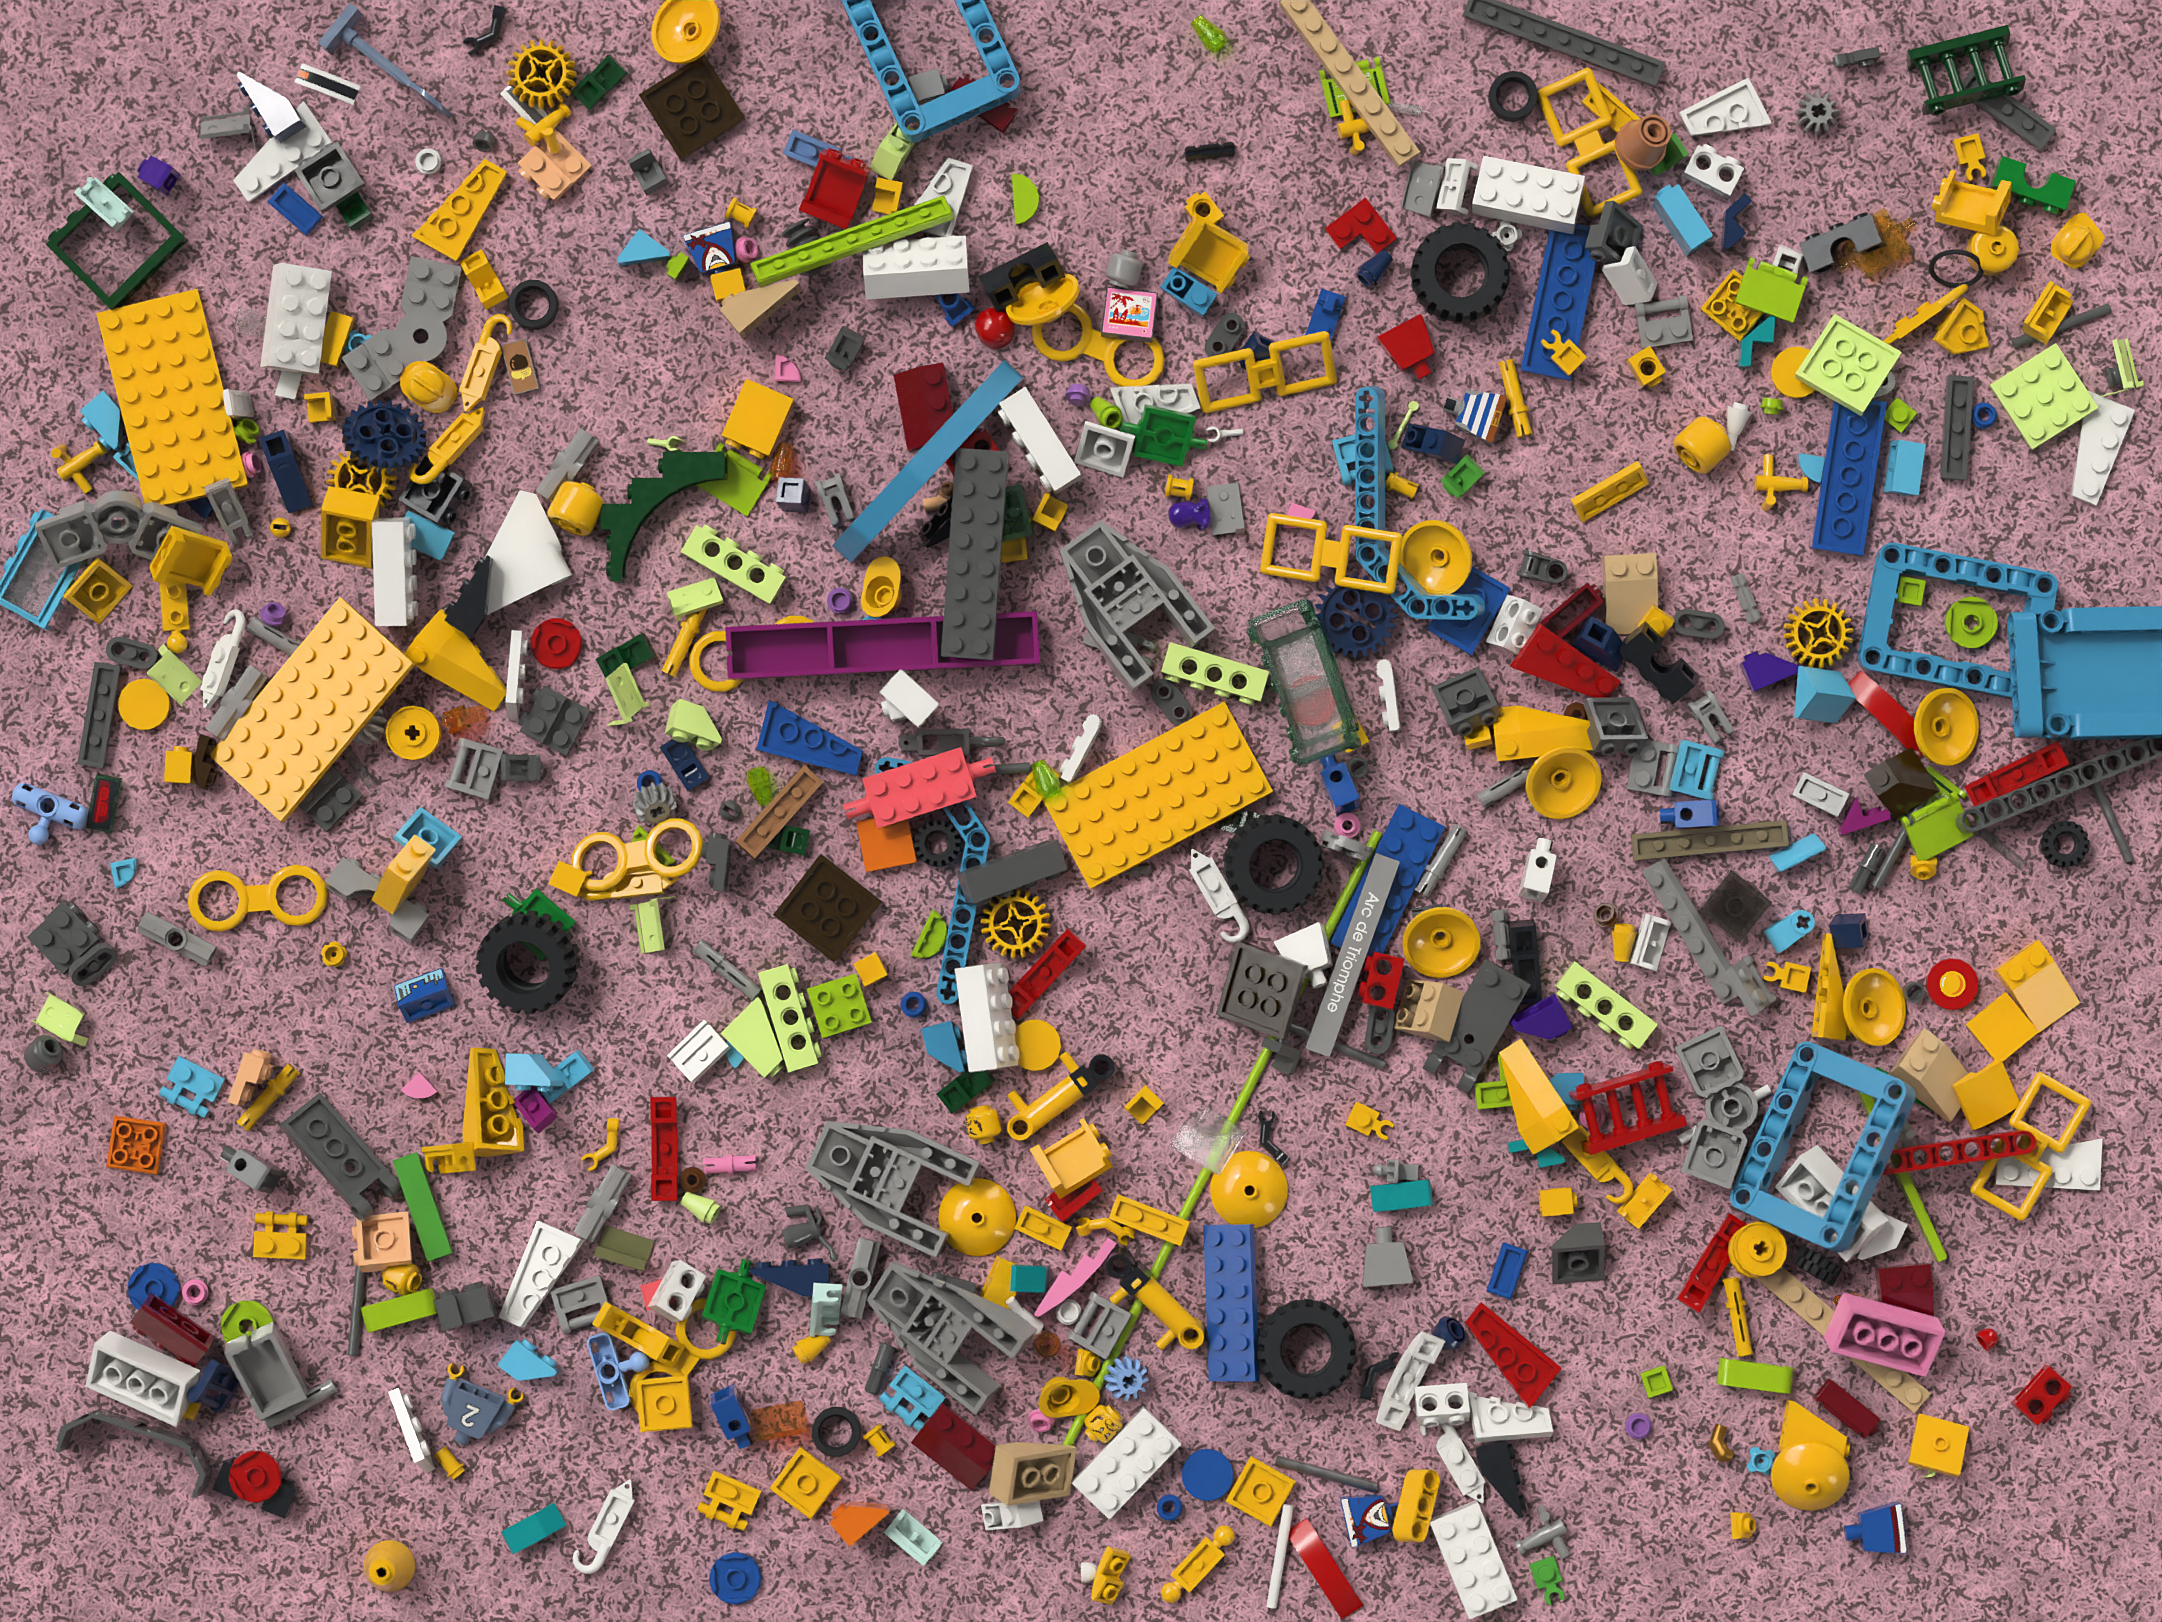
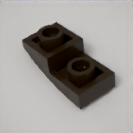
M200 734L196 748L195 770L199 788L208 790L209 786L214 785L217 778V771H214L215 765L206 763L207 758L211 759V752L215 748V744L212 743V737Z

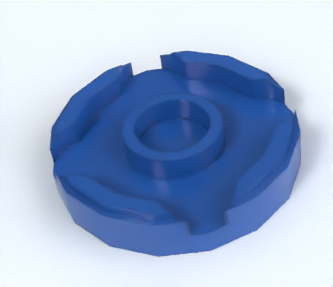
M149 1263L140 1266L132 1273L128 1281V1296L130 1302L137 1310L151 1292L170 1306L175 1305L179 1297L180 1284L177 1275L171 1268L161 1263Z
M1200 1449L1193 1452L1186 1459L1182 1468V1481L1186 1490L1193 1497L1202 1501H1212L1222 1497L1230 1489L1233 1481V1468L1229 1459L1221 1452L1214 1449Z
M731 1552L724 1554L715 1561L710 1570L709 1582L712 1591L719 1599L725 1603L737 1605L747 1602L755 1596L760 1587L761 1572L758 1564L752 1557L745 1553Z

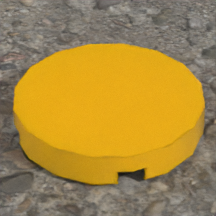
M1799 346L1787 348L1780 352L1772 362L1770 370L1771 379L1776 390L1782 395L1796 399L1806 397L1815 391V389L1794 378L1809 354V349Z
M137 679L128 683L121 691L118 699V710L122 719L129 726L139 730H151L160 726L167 719L171 709L168 693L157 682L150 679Z
M1038 1019L1027 1020L1017 1026L1014 1036L1015 1043L1019 1049L1018 1064L1022 1068L1031 1071L1044 1070L1051 1066L1058 1058L1061 1049L1060 1036L1055 1028L1049 1023Z

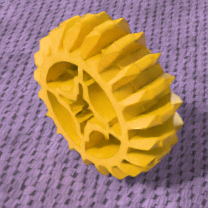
M540 39L539 46H536L534 40H531V48L527 49L522 44L520 48L523 53L520 54L516 51L513 53L517 61L510 60L508 62L509 66L514 68L507 71V76L512 78L508 81L510 87H515L512 91L514 96L521 94L520 102L524 103L529 98V107H534L536 101H538L539 108L544 109V102L548 101L550 108H553L554 99H557L559 103L563 102L562 93L570 96L571 93L566 87H575V82L569 78L577 77L576 71L571 70L576 65L574 61H568L571 58L570 52L562 54L564 46L559 45L554 50L555 42L553 40L549 42L548 46H545L544 39ZM548 55L555 58V60L540 62L535 56ZM528 61L532 67L531 73L528 76H526L527 79L522 82V69ZM535 65H537L539 70L543 69V72L545 71L548 82L540 76L537 78L538 73ZM562 65V78L558 85L555 86L552 76L557 72V68ZM542 85L547 88L548 92L538 93L528 88Z
M347 451L349 455L347 457L341 452L338 453L342 461L340 463L335 460L331 461V464L337 468L336 471L328 469L327 473L334 476V479H328L326 483L328 485H335L336 488H342L341 478L345 468H347L351 475V480L345 489L355 492L364 490L366 493L380 496L379 506L384 508L385 503L381 499L383 497L387 500L392 499V496L386 492L387 490H396V487L390 485L389 481H396L397 477L395 475H388L386 468H382V483L379 491L376 492L372 486V480L377 475L376 467L373 466L370 470H367V468L359 470L352 463L359 458L351 459V451ZM354 470L363 477L367 475L368 479L365 480L369 490L360 483L356 485L355 481L358 480Z
M1817 598L1812 600V607L1808 601L1802 602L1804 611L1799 606L1794 607V611L1798 616L1788 614L1787 618L1793 624L1785 623L1783 626L1785 629L1791 630V633L1783 634L1784 639L1791 638L1792 642L1785 645L1786 649L1793 646L1796 649L1790 654L1793 658L1801 654L1802 656L1798 663L1803 664L1807 658L1809 659L1808 667L1811 668L1814 666L1815 661H1817L1818 668L1824 667V660H1826L1829 666L1834 665L1832 656L1838 661L1842 660L1843 657L1839 650L1848 653V647L1843 644L1853 642V639L1846 637V634L1854 632L1853 628L1845 629V625L1850 623L1851 619H1841V616L1846 611L1843 609L1836 613L1837 603H1833L1830 608H1827L1828 599H1824L1821 606H1819ZM1820 612L1825 614L1818 624L1803 620L1809 613ZM1831 619L1837 625L1839 632L1838 640L1834 639L1835 637L1829 632L1828 627ZM1823 625L1822 629L1824 632L1822 633H1824L1825 638L1820 637L1814 641L1812 629L1816 630ZM1798 627L1802 628L1808 635L1805 648L1799 641ZM1818 643L1834 647L1827 654L1811 653Z
M1019 888L1015 891L1016 896L1009 895L1003 899L996 895L999 902L997 904L992 900L989 902V905L994 907L992 911L983 909V913L990 915L989 919H981V923L989 924V928L981 930L982 933H991V936L985 939L986 943L995 940L996 944L993 945L992 950L996 951L999 946H1002V956L1006 955L1007 949L1012 950L1011 958L1016 957V950H1020L1022 958L1026 957L1024 950L1026 948H1029L1030 952L1034 954L1035 949L1032 947L1034 943L1039 947L1043 946V943L1038 940L1039 936L1048 938V934L1042 932V928L1051 927V924L1043 923L1042 920L1049 918L1050 914L1045 913L1041 915L1040 913L1041 910L1046 908V905L1041 904L1037 907L1035 903L1038 902L1039 897L1035 896L1030 901L1028 898L1031 892L1028 890L1025 892L1024 897H1020L1021 891ZM1015 902L1027 904L1033 909L1035 915L1020 916L1017 913ZM1007 904L1009 911L1008 919L994 925L997 911ZM1012 910H1014L1018 920L1029 919L1028 922L1023 923V926H1020V937L1017 936V932L1013 927H1002L1008 924V921H1011L1010 918L1013 917ZM1038 922L1034 936L1024 943L1023 928L1028 924ZM1004 930L1013 932L1017 945L1003 942L996 932Z

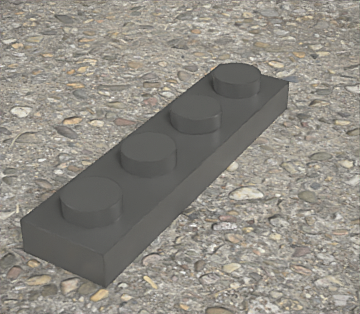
M1973 69L1962 82L1964 90L1979 87ZM2003 95L1974 103L2039 151L2042 150L2056 131L2055 127L2012 96Z
M1946 376L1939 479L1967 480L1974 377Z
M94 662L77 764L105 768L122 666Z

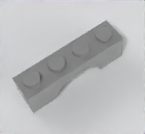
M342 857L326 879L325 888L347 902L360 895L373 896L381 881V877L373 872L370 875L362 870L363 866L353 858L347 860ZM405 900L393 915L390 913L389 931L411 945L429 919V914L426 913L427 909L416 901L412 904Z

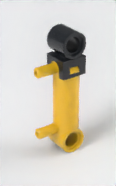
M1068 1052L1063 1053L1059 1058L1071 1073L1028 1106L1016 1090L1007 1095L1018 1110V1113L1008 1122L1007 1131L1009 1135L1015 1140H1025L1098 1087L1097 1080L1110 1078L1114 1072L1113 1060L1105 1054H1098L1090 1060L1089 1067L1086 1068L1084 1064L1079 1067ZM1098 1060H1106L1109 1064V1070L1104 1075L1097 1074L1094 1070V1065ZM1017 1120H1023L1028 1125V1130L1023 1135H1018L1013 1130V1124Z
M1123 1247L1114 1248L1108 1255L1106 1269L1110 1276L1120 1279L1119 1285L1121 1287L1110 1297V1301L1117 1305L1128 1294L1131 1297L1135 1295L1169 1329L1156 1342V1346L1160 1350H1163L1176 1337H1178L1180 1344L1186 1349H1196L1201 1346L1205 1334V1327L1202 1321L1193 1317L1151 1276L1152 1272L1140 1260L1133 1265V1255L1128 1249ZM1120 1258L1125 1260L1127 1265L1119 1268L1113 1264V1261ZM1195 1329L1198 1332V1336L1188 1337L1185 1331Z

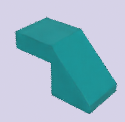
M1770 316L1739 343L1737 368L1748 369L1751 366L1752 344L1771 345L1773 343L1775 317Z
M1523 1139L1506 1142L1508 1153L1529 1149ZM1549 1147L1535 1153L1539 1168L1565 1163V1158Z
M1430 1179L1370 1186L1373 1212L1433 1205Z
M1011 1265L1010 1291L1047 1292L1050 1265Z
M552 1503L501 1531V1534L513 1555L563 1528L566 1524L555 1503Z

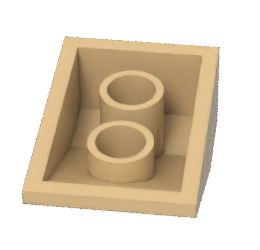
M794 279L739 292L735 296L732 293L721 302L722 307L719 310L743 339L802 289L799 282Z
M1656 553L1602 557L1605 621L1608 626L1614 628L1618 635L1631 634L1638 628V623L1652 605L1658 607Z
M1923 1028L1911 1039L1888 1075L1912 1086L1915 1090L1916 1098L1949 1123L1961 1108L1952 1085L1966 1076L1968 1072L1943 1041L1926 1028Z
M1024 1442L996 1445L989 1494L1007 1506L1069 1496L1077 1447L1074 1445Z

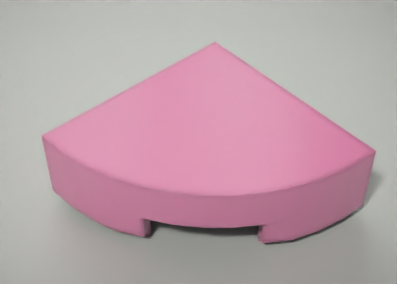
M776 355L775 382H801L800 372L796 365L786 357Z
M1291 503L1287 515L1312 519L1316 511ZM1286 525L1283 526V528H1286V529L1299 528V527L1286 526Z
M421 1072L401 1089L403 1093L413 1098H426L438 1092Z

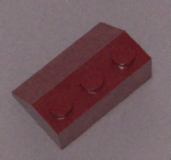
M943 362L916 367L893 375L908 451L922 448L953 415Z
M152 1292L130 1321L133 1329L142 1336L148 1335L155 1340V1345L164 1351L170 1350L176 1355L178 1361L187 1365L190 1364L193 1367L203 1357L215 1338L210 1332Z
M944 1402L940 1404L911 1441L914 1446L971 1491L993 1466L997 1445Z

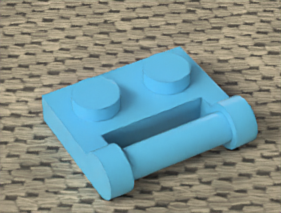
M1355 434L1331 441L1344 486L1350 485L1351 481H1355V470L1348 471L1347 464L1355 462ZM1385 441V473L1389 474L1390 472L1393 473L1394 470ZM1368 443L1366 452L1372 457L1375 449L1371 443ZM1368 469L1366 472V477L1375 475L1371 469Z
M1681 740L1669 790L1704 800H1713L1714 782L1720 758L1723 759L1725 751ZM1706 755H1709L1710 759L1705 775L1702 790L1698 789V786L1704 766Z

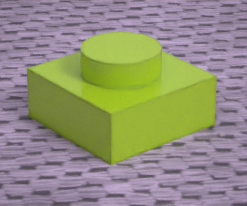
M682 252L677 257L673 255L666 266L668 277L677 282L691 261L690 258Z
M1896 397L1885 412L1884 422L1901 434L1917 412Z
M1899 576L1896 590L1898 598L1895 602L1920 607L1922 605L1926 580Z
M1665 1365L1639 1373L1648 1398L1673 1390Z

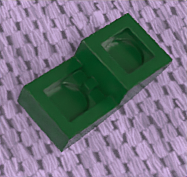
M608 54L571 92L590 110L629 72L611 54Z
M358 192L336 205L352 232L374 218Z
M641 633L595 660L603 675L607 678L623 663H627L631 670L655 657L656 653L645 633Z
M785 825L767 844L766 848L805 855L810 830Z
M967 1069L936 1094L951 1114H953L996 1079L989 1070L969 1072V1069Z

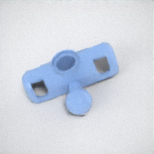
M27 783L18 784L12 794L14 805L41 815L38 825L33 826L28 834L29 840L35 845L44 844L48 840L49 832L47 828L51 820L80 830L85 827L90 815V811L86 806ZM24 785H27L29 787H32L33 789L30 792L28 790L23 789L22 787ZM52 799L55 807L53 811L48 813L45 810V803ZM17 801L25 803L26 806L24 807L19 805ZM71 804H75L77 806H80L79 810H76L69 806ZM64 819L73 822V826L65 823Z
M602 1332L589 1337L587 1346L606 1407L609 1410H616L629 1405L631 1397L627 1390L628 1386L623 1372L629 1370L636 1372L645 1371L649 1366L648 1356L643 1352H635L630 1356L629 1360L621 1362L611 1334ZM597 1342L599 1352H592L591 1343ZM606 1364L614 1366L616 1371L614 1377L606 1375L604 1371ZM611 1391L614 1401L608 1403L606 1393Z

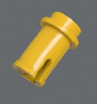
M1390 472L1385 481V487L1388 488V491L1392 489L1410 499L1414 497L1419 485L1398 476V472Z
M447 1446L434 1455V1458L438 1460L448 1473L446 1476L451 1477L452 1480L465 1471L463 1468L464 1464H460Z

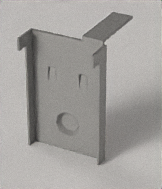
M243 107V112L200 117L201 121H204L201 122L200 139L251 132L253 145L257 152L252 126H250V115H246L250 114L249 107Z
M1411 160V168L1401 209L1404 207L1406 210L1432 217L1443 167L1446 164H1435L1433 166Z
M1238 483L1206 487L1213 537L1214 535L1226 533H1245Z

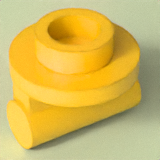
M1910 855L1911 875L1919 880H1928L1933 877L1937 872V857L1918 861L1916 855Z
M1078 1348L1075 1375L1094 1376L1100 1368L1099 1356L1090 1350Z
M1730 1512L1732 1539L1750 1538L1756 1530V1522L1749 1512Z

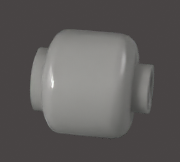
M1123 249L1121 254L1113 253L1111 255L1106 270V276L1110 279L1109 283L1126 289L1137 284L1143 267L1142 262L1136 259L1137 253Z

